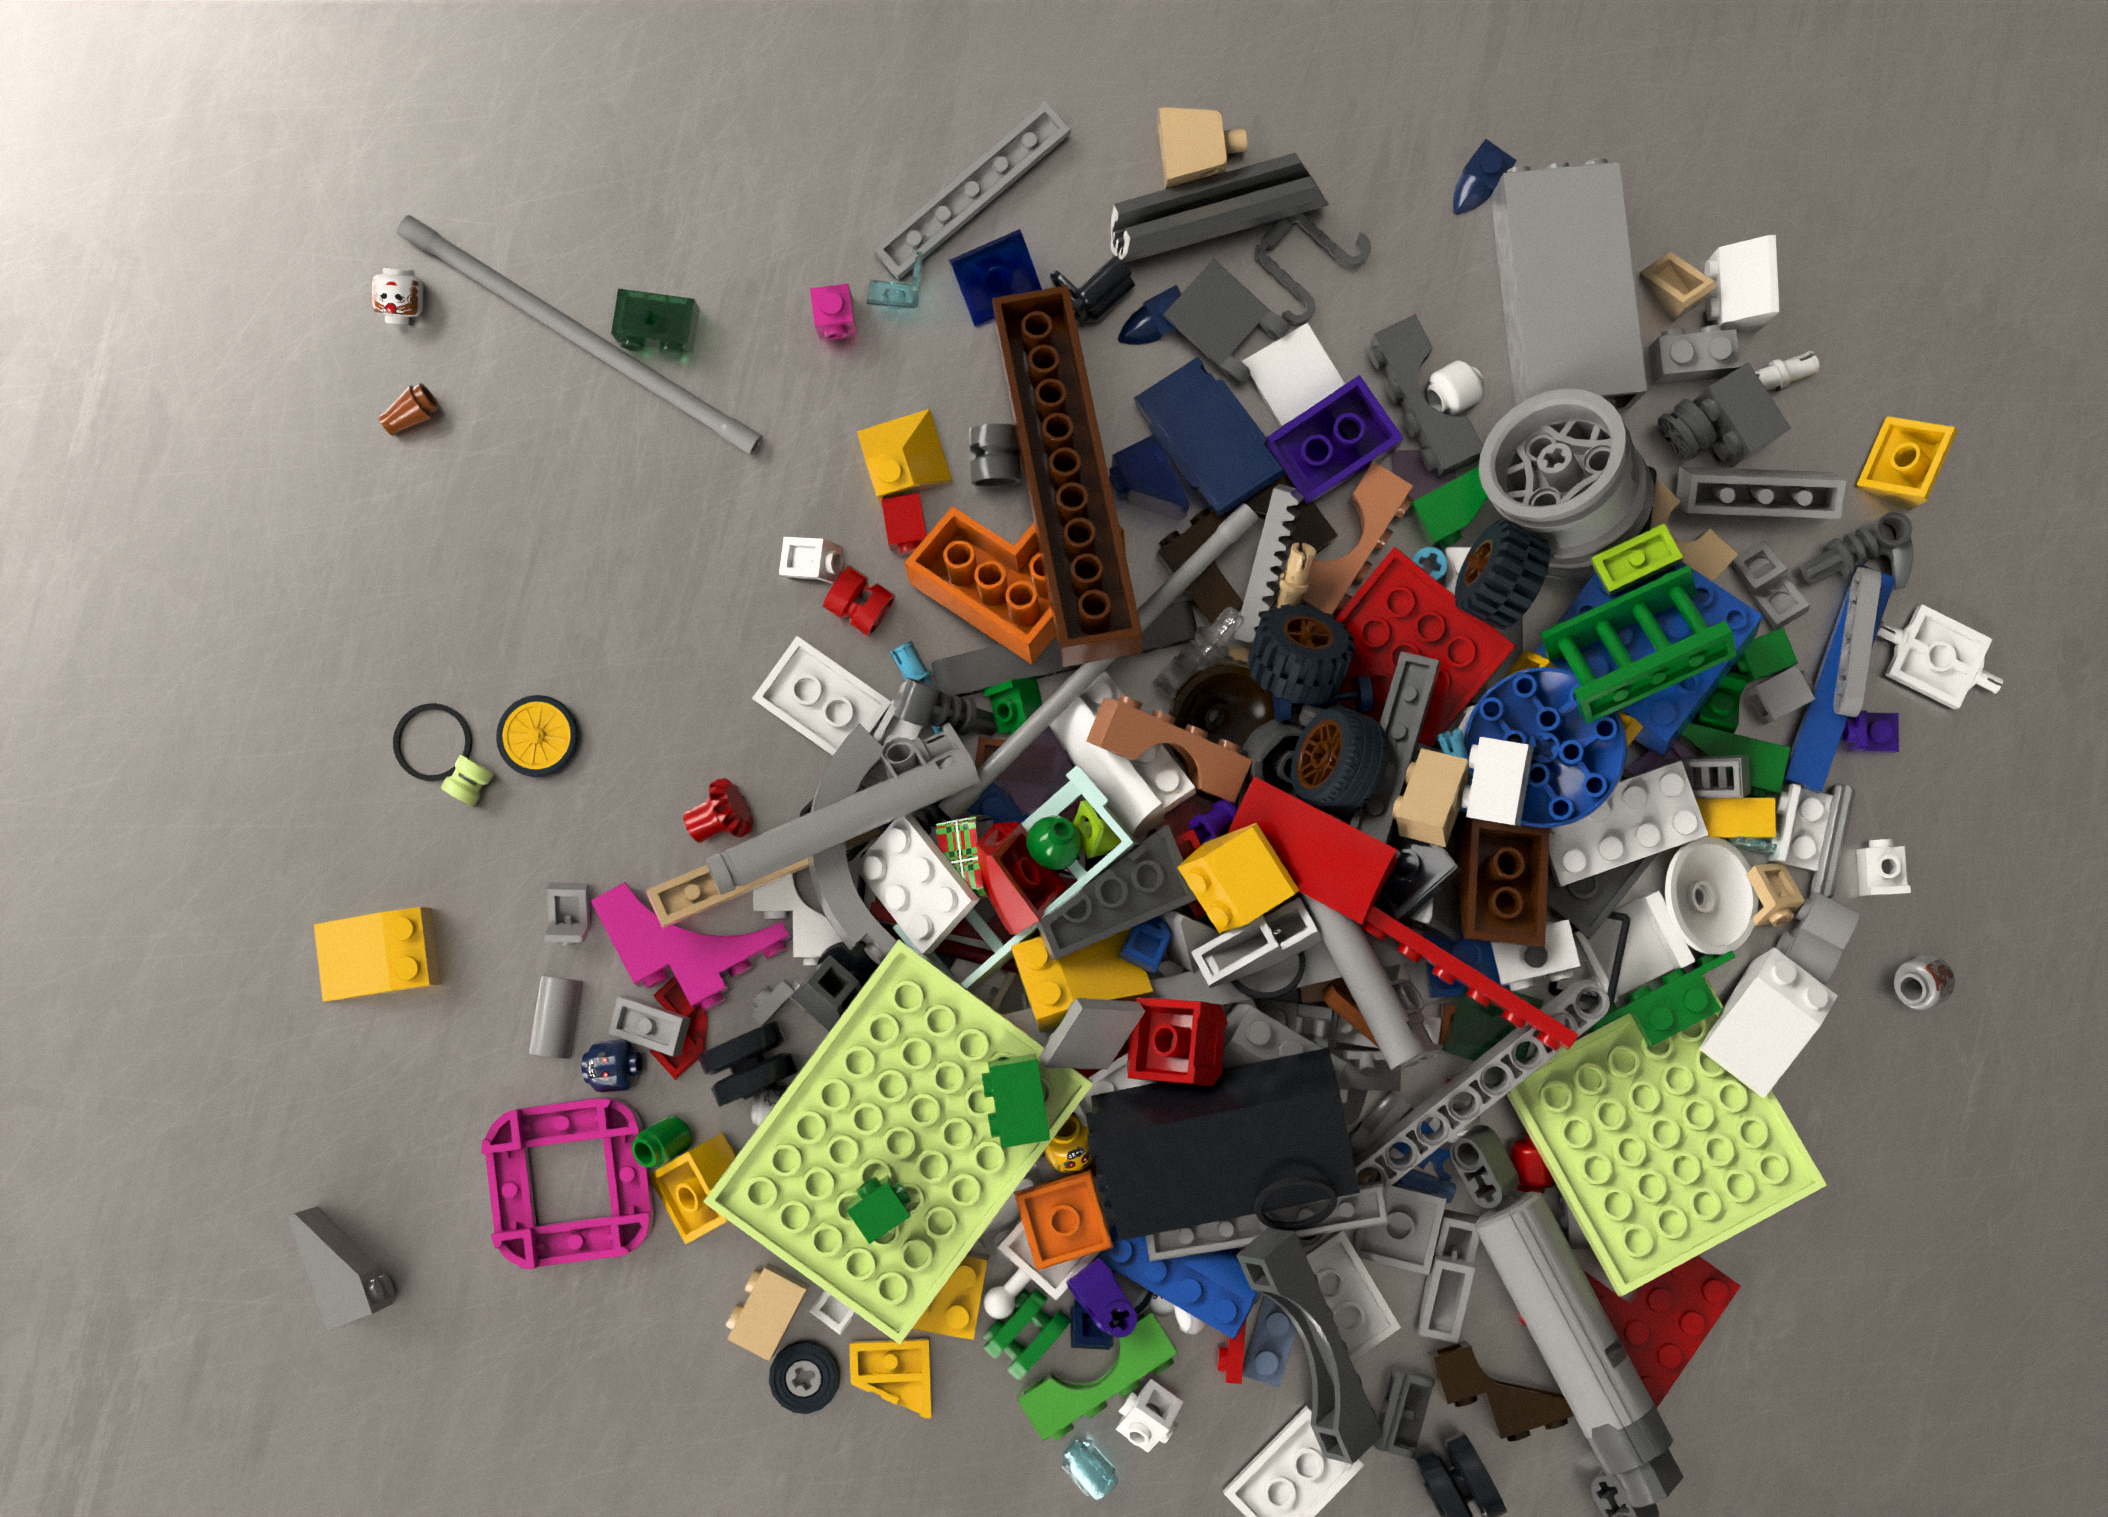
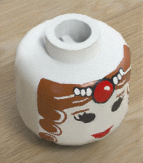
M383 268V274H378L373 278L372 309L378 314L385 315L386 323L409 324V317L418 316L423 310L424 284L422 279L414 276V270Z

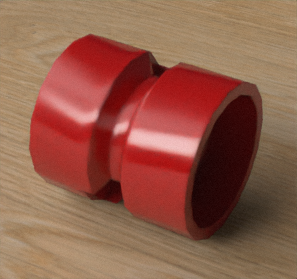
M849 565L831 587L823 602V608L840 619L849 617L850 625L869 637L887 615L896 596L878 583L870 586L868 584V577ZM861 599L865 600L866 602L864 606L859 604Z

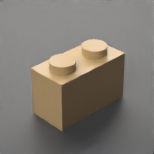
M1421 748L1417 761H1411L1407 768L1405 777L1407 788L1404 796L1398 795L1394 803L1392 817L1397 820L1399 836L1442 847L1447 846L1462 804L1465 786L1470 782L1468 759Z
M769 1263L763 1268L762 1272L755 1269L744 1289L751 1294L744 1307L736 1305L726 1324L727 1327L732 1329L727 1340L770 1361L810 1285Z

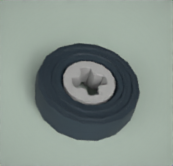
M799 1341L787 1345L776 1355L770 1367L769 1385L772 1395L782 1407L793 1413L809 1414L823 1409L832 1401L839 1388L840 1370L837 1360L828 1348L816 1342ZM802 1367L805 1372L810 1370L814 1372L815 1376L810 1380L811 1387H806L803 1383L796 1384L794 1379L798 1376V1368Z

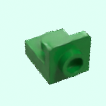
M1729 672L1696 715L1695 724L1734 734L1739 726L1740 696L1747 684V677Z

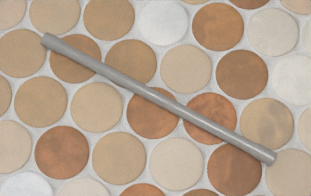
M411 215L406 216L400 223L397 233L423 251L437 256L718 432L722 438L747 454L752 455L760 445L763 437L761 434L737 419L728 417L445 240L438 232Z
M1242 502L1218 526L1217 531L1137 610L1142 632L1229 545L1234 544L1259 519L1257 514L1247 504ZM1116 658L1082 664L977 769L979 784L946 797L938 807L951 820L959 819L979 799L980 794Z

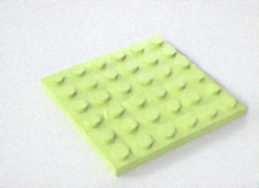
M1703 974L1702 976L1705 982L1707 983L1709 989L1711 990L1713 996L1715 997L1722 1011L1724 1007L1721 1001L1716 995L1707 977L1705 976V974ZM1721 1011L1650 1048L1631 1014L1628 1013L1574 1041L1569 1050L1565 1048L1506 1094L1618 1297L1624 1296L1827 1186L1772 1089L1767 1096L1762 1098L1699 1049Z

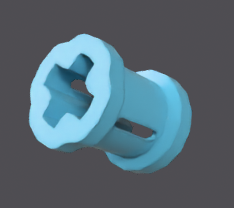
M1434 547L1421 549L1412 560L1423 569L1424 566L1421 564L1426 559L1432 561L1431 568L1433 571L1430 575L1439 581L1447 570L1446 556L1442 551Z

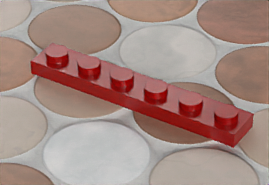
M1375 906L1372 907L1364 922L1366 924L1362 928L1365 932L1381 942L1384 941L1386 936L1400 945L1397 952L1416 964L1420 958L1434 966L1431 973L1449 985H1453L1455 980L1469 988L1466 995L1484 1007H1488L1490 1002L1504 1010L1501 1017L1522 1030L1525 1024L1535 1029L1539 1032L1536 1039L1552 1050L1558 1052L1561 1046L1566 1050L1571 1048L1579 1034Z

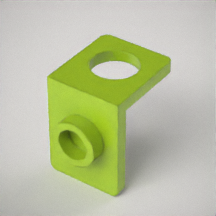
M1087 800L1081 801L1073 823L1080 833L1083 850L1088 858L1109 854L1122 842L1121 839L1103 818L1099 819Z

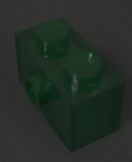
M618 288L611 334L617 343H621L622 348L631 351H644V347L659 348V353L668 356L679 357L682 355V352L693 353L700 308L695 299Z

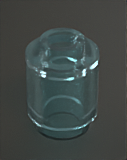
M1078 1439L1063 1452L1062 1456L1065 1460L1061 1467L1085 1496L1091 1495L1095 1501H1098L1109 1494L1118 1484L1119 1478L1114 1474L1116 1471L1115 1467L1092 1440L1082 1442Z

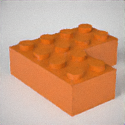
M952 506L904 562L909 583L1031 665L1056 637L1034 522L1018 542L1012 545ZM1120 527L1123 546L1126 551L1124 529Z

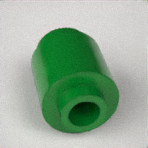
M666 1116L638 1133L632 1143L634 1158L643 1167H660L690 1147V1130L687 1124L678 1117Z

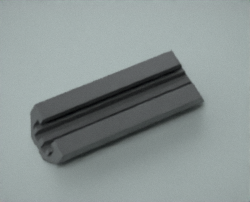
M1292 153L1115 203L1111 215V251L1113 255L1127 263L1325 207L1329 203L1297 154Z

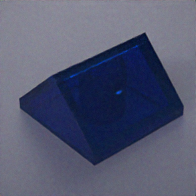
M1020 229L949 260L951 276L974 326L994 318L992 298L1042 290Z

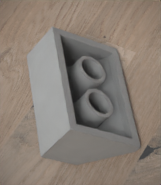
M1232 1003L1226 1014L1228 1024L1225 1027L1222 1069L1323 1049L1251 1005ZM1331 1054L1338 1082L1347 1063Z

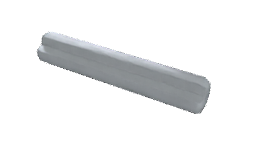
M1843 784L1834 785L1831 789L1830 795H1833L1827 827L1818 870L1814 872L1810 890L1811 894L1820 893L1827 898L1834 896L1855 796V789Z

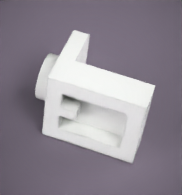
M784 537L779 575L786 578L817 579L828 583H835L843 567V548L841 545L825 539Z

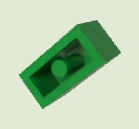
M1036 1054L987 1061L989 1072L982 1073L981 1075L985 1098L993 1097L995 1113L988 1114L991 1138L999 1137L1002 1148L1050 1140Z

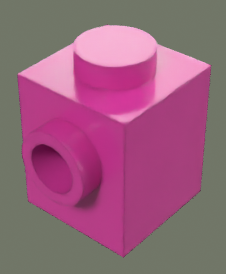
M849 284L810 288L814 324L819 337L839 339L848 336L850 333H857L853 299Z

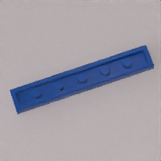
M1857 565V566L1855 567V571H1856V569H1857L1858 567H1865V568H1869V567L1864 566V565H1863V566ZM1882 572L1872 646L1894 586L1893 576ZM1852 578L1814 684L1812 693L1815 700L1807 704L1787 761L1783 779L1789 783L1801 785L1802 788L1815 793H1820L1823 790L1848 718L1845 715L1835 714L1833 703Z

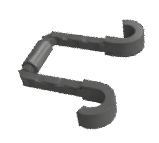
M1300 213L1280 219L1261 238L1262 243L1256 245V260L1261 262L1271 274H1274L1284 286H1287L1306 307L1305 313L1301 315H1294L1290 310L1282 313L1281 317L1291 326H1302L1310 321L1315 309L1314 299L1285 270L1281 269L1272 258L1266 255V250H1272L1292 229V223H1298L1300 227L1314 237L1313 239L1326 248L1345 267H1360L1366 262L1371 251L1370 240L1365 234L1360 232L1356 243L1361 247L1362 253L1355 257L1348 255L1335 242L1333 243L1322 230H1319L1309 218Z

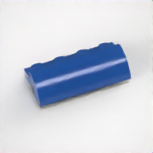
M1116 1225L1112 1226L1109 1234L1113 1248L1100 1251L1095 1259L1099 1257L1113 1270L1230 1338L1236 1339L1254 1304H1257L1261 1293L1251 1290L1236 1256L1242 1249L1231 1248L1150 1262L1146 1236L1120 1241Z

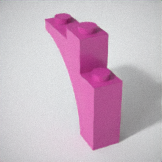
M626 882L590 900L633 983L638 987L645 984L647 989L652 988L668 978L666 973L672 970L690 1005L695 1010L702 1006L703 1010L706 1011L725 1000L723 994L730 990L723 978L724 976L730 974L731 978H735L744 974L752 968L750 962L763 955L766 959L779 955L787 949L785 943L792 940L782 921L756 932L732 936L705 935L691 932L675 925L662 929L656 914L641 903Z

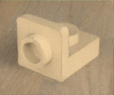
M1783 863L1755 865L1746 874L1764 906L1752 918L1756 926L1772 924L1773 927L1782 926L1794 918L1793 913L1805 902Z

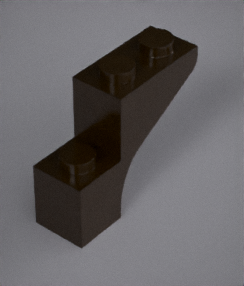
M1465 1340L1458 1342V1344L1455 1343L1428 1352L1443 1400L1447 1404L1454 1403L1455 1407H1462L1478 1401L1477 1395L1482 1394L1493 1430L1500 1439L1507 1437L1509 1442L1518 1441L1530 1436L1529 1430L1541 1426H1545L1547 1430L1559 1428L1568 1424L1567 1418L1574 1416L1564 1395L1560 1393L1504 1382L1487 1376L1478 1365L1471 1345Z

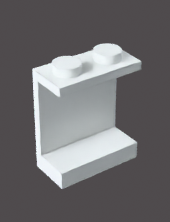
M1660 891L1649 892L1613 910V912L1624 913L1630 917V927L1614 1002L1618 1001L1617 997L1674 968H1683L1695 962L1687 943L1679 935L1670 919L1666 903ZM1606 919L1589 940L1580 931H1572L1580 964L1583 963L1590 976L1587 979L1595 982L1606 993H1608L1622 921ZM1590 991L1593 996H1597L1595 991Z

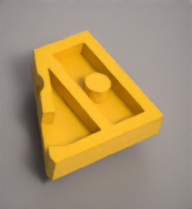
M930 1338L904 1339L901 1344L894 1340L850 1342V1376L852 1385L867 1392L876 1393L882 1399L895 1405L899 1404L915 1411L921 1417L932 1418Z

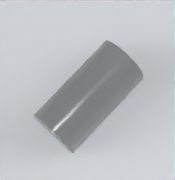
M541 975L529 1054L554 1058H570L581 980Z

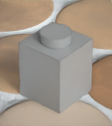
M1797 665L1787 668L1745 690L1763 724L1775 721L1815 700L1811 692L1814 690V686L1810 677L1804 670L1800 671Z

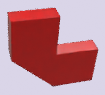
M674 976L653 996L664 1009L691 1018L681 1056H670L653 1049L650 1050V1053L674 1080H677L698 1061L697 1056L706 1051L709 1010L704 1011L702 1006L695 1010L690 1005L677 978Z

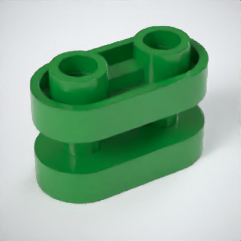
M1036 1288L1031 1293L1024 1289L1015 1298L1014 1312L1004 1323L997 1319L982 1336L987 1340L983 1349L994 1359L1003 1351L1013 1359L1007 1371L1018 1381L1033 1367L1071 1322L1060 1310L1050 1318L1041 1309L1048 1299ZM1031 1321L1040 1330L1023 1347L1014 1338Z

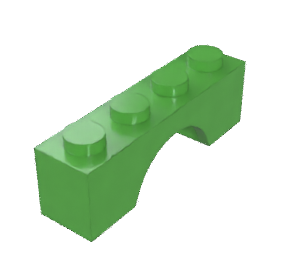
M1149 1308L1137 1316V1324L1131 1334L1119 1337L1117 1359L1113 1367L1103 1377L1090 1383L1075 1384L1064 1381L1053 1373H1049L1018 1393L1017 1401L1041 1439L1045 1441L1052 1436L1054 1441L1072 1431L1074 1429L1072 1422L1084 1414L1090 1419L1103 1411L1108 1406L1105 1401L1118 1392L1123 1397L1137 1389L1141 1385L1139 1379L1150 1371L1157 1375L1173 1365L1174 1360L1172 1357L1178 1354L1177 1349L1154 1312Z

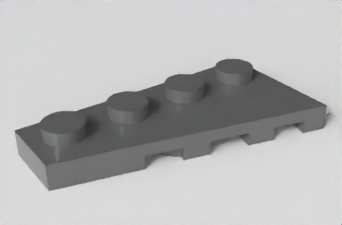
M1168 824L1162 826L1036 923L1051 961L1197 900L1177 868L1183 862V859Z

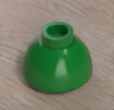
M1051 815L1039 819L1032 825L1027 833L1026 845L1031 857L1041 866L1055 870L1064 869L1072 865L1078 858L1081 850V837L1077 827L1070 820L1062 816Z

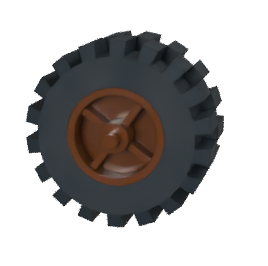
M1505 519L1494 522L1478 537L1462 564L1455 588L1454 598L1456 607L1501 630L1514 625L1530 608L1544 583L1551 551L1548 541Z
M1285 604L1281 605L1280 608L1273 607L1261 617L1248 655V669L1252 671L1251 676L1253 679L1261 682L1260 686L1264 690L1273 692V695L1280 699L1285 698L1289 702L1297 704L1298 702L1314 704L1315 701L1324 703L1329 698L1336 697L1342 688L1356 648V644L1353 643L1354 637L1352 633L1346 631L1347 627L1342 622L1335 620L1336 617L1329 613L1321 612L1320 609L1309 608L1300 604H1296V606Z

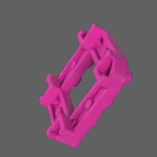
M602 1097L527 1107L506 1112L491 1125L485 1139L482 1141L481 1148L482 1154L486 1156L494 1233L491 1234L495 1249L498 1248L507 1260L520 1266L519 1268L535 1269L542 1266L609 1257L617 1258L630 1253L648 1238L654 1221L649 1168L641 1166L632 1153V1143L638 1133L644 1130L639 1115L631 1104L616 1098ZM603 1138L612 1216L537 1226L528 1148Z

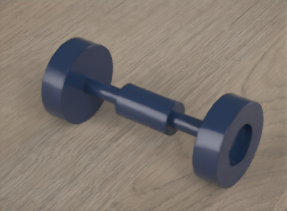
M1368 674L1355 675L1353 691L1340 692L1336 697L1329 698L1327 702L1319 703L1315 701L1314 704L1309 705L1313 707L1337 705L1339 700L1354 699L1357 712L1361 714L1372 713L1373 689ZM1272 692L1276 721H1290L1291 705H1296L1297 703L1289 702L1285 698L1280 699L1274 696Z

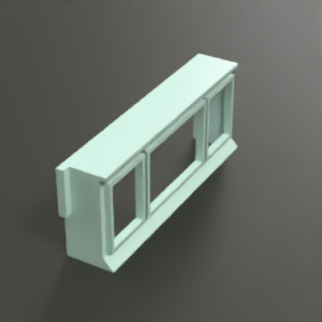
M1079 765L1066 774L1070 781L1022 822V826L1028 832L1039 819L1051 815L1059 816L1083 795L1122 842L1088 872L1077 859L1072 865L1067 867L1078 881L1046 908L1044 916L1139 845L1108 809L1106 804L1110 801ZM973 907L965 918L995 954L960 983L934 951L931 954L922 955L898 923L893 927L906 945L971 993L1013 958L1011 946L1036 938L1040 934L1035 923L1017 933L1004 944Z

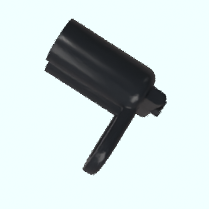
M1112 255L1079 288L1074 286L1059 271L1053 270L1050 273V279L1055 287L1068 285L1073 310H1075V319L1079 321L1081 326L1086 325L1089 321L1098 322L1135 287V283L1130 277L1132 275L1130 269L1116 255Z

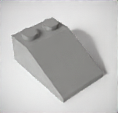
M318 1206L287 1216L326 1331L374 1314L393 1304L391 1297L394 1296V1288L389 1276L386 1273L383 1274L381 1267Z

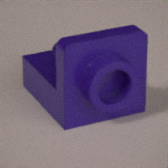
M1861 710L1857 717L1848 716L1842 732L1843 741L1848 743V752H1899V713H1868L1866 710Z

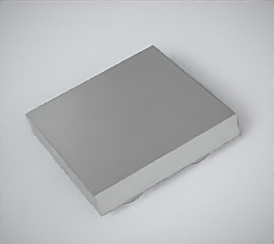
M1076 998L1069 1005L1067 1014L1058 1028L1050 1035L1049 1042L1039 1058L1044 1067L1107 1070L1144 1015L1145 1010L1139 1002Z

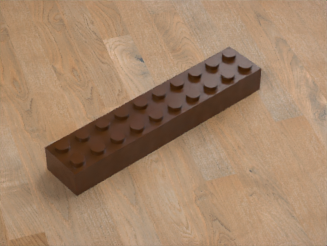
M1066 285L992 298L994 325L1062 666L1067 667L1142 653V631L1069 287Z

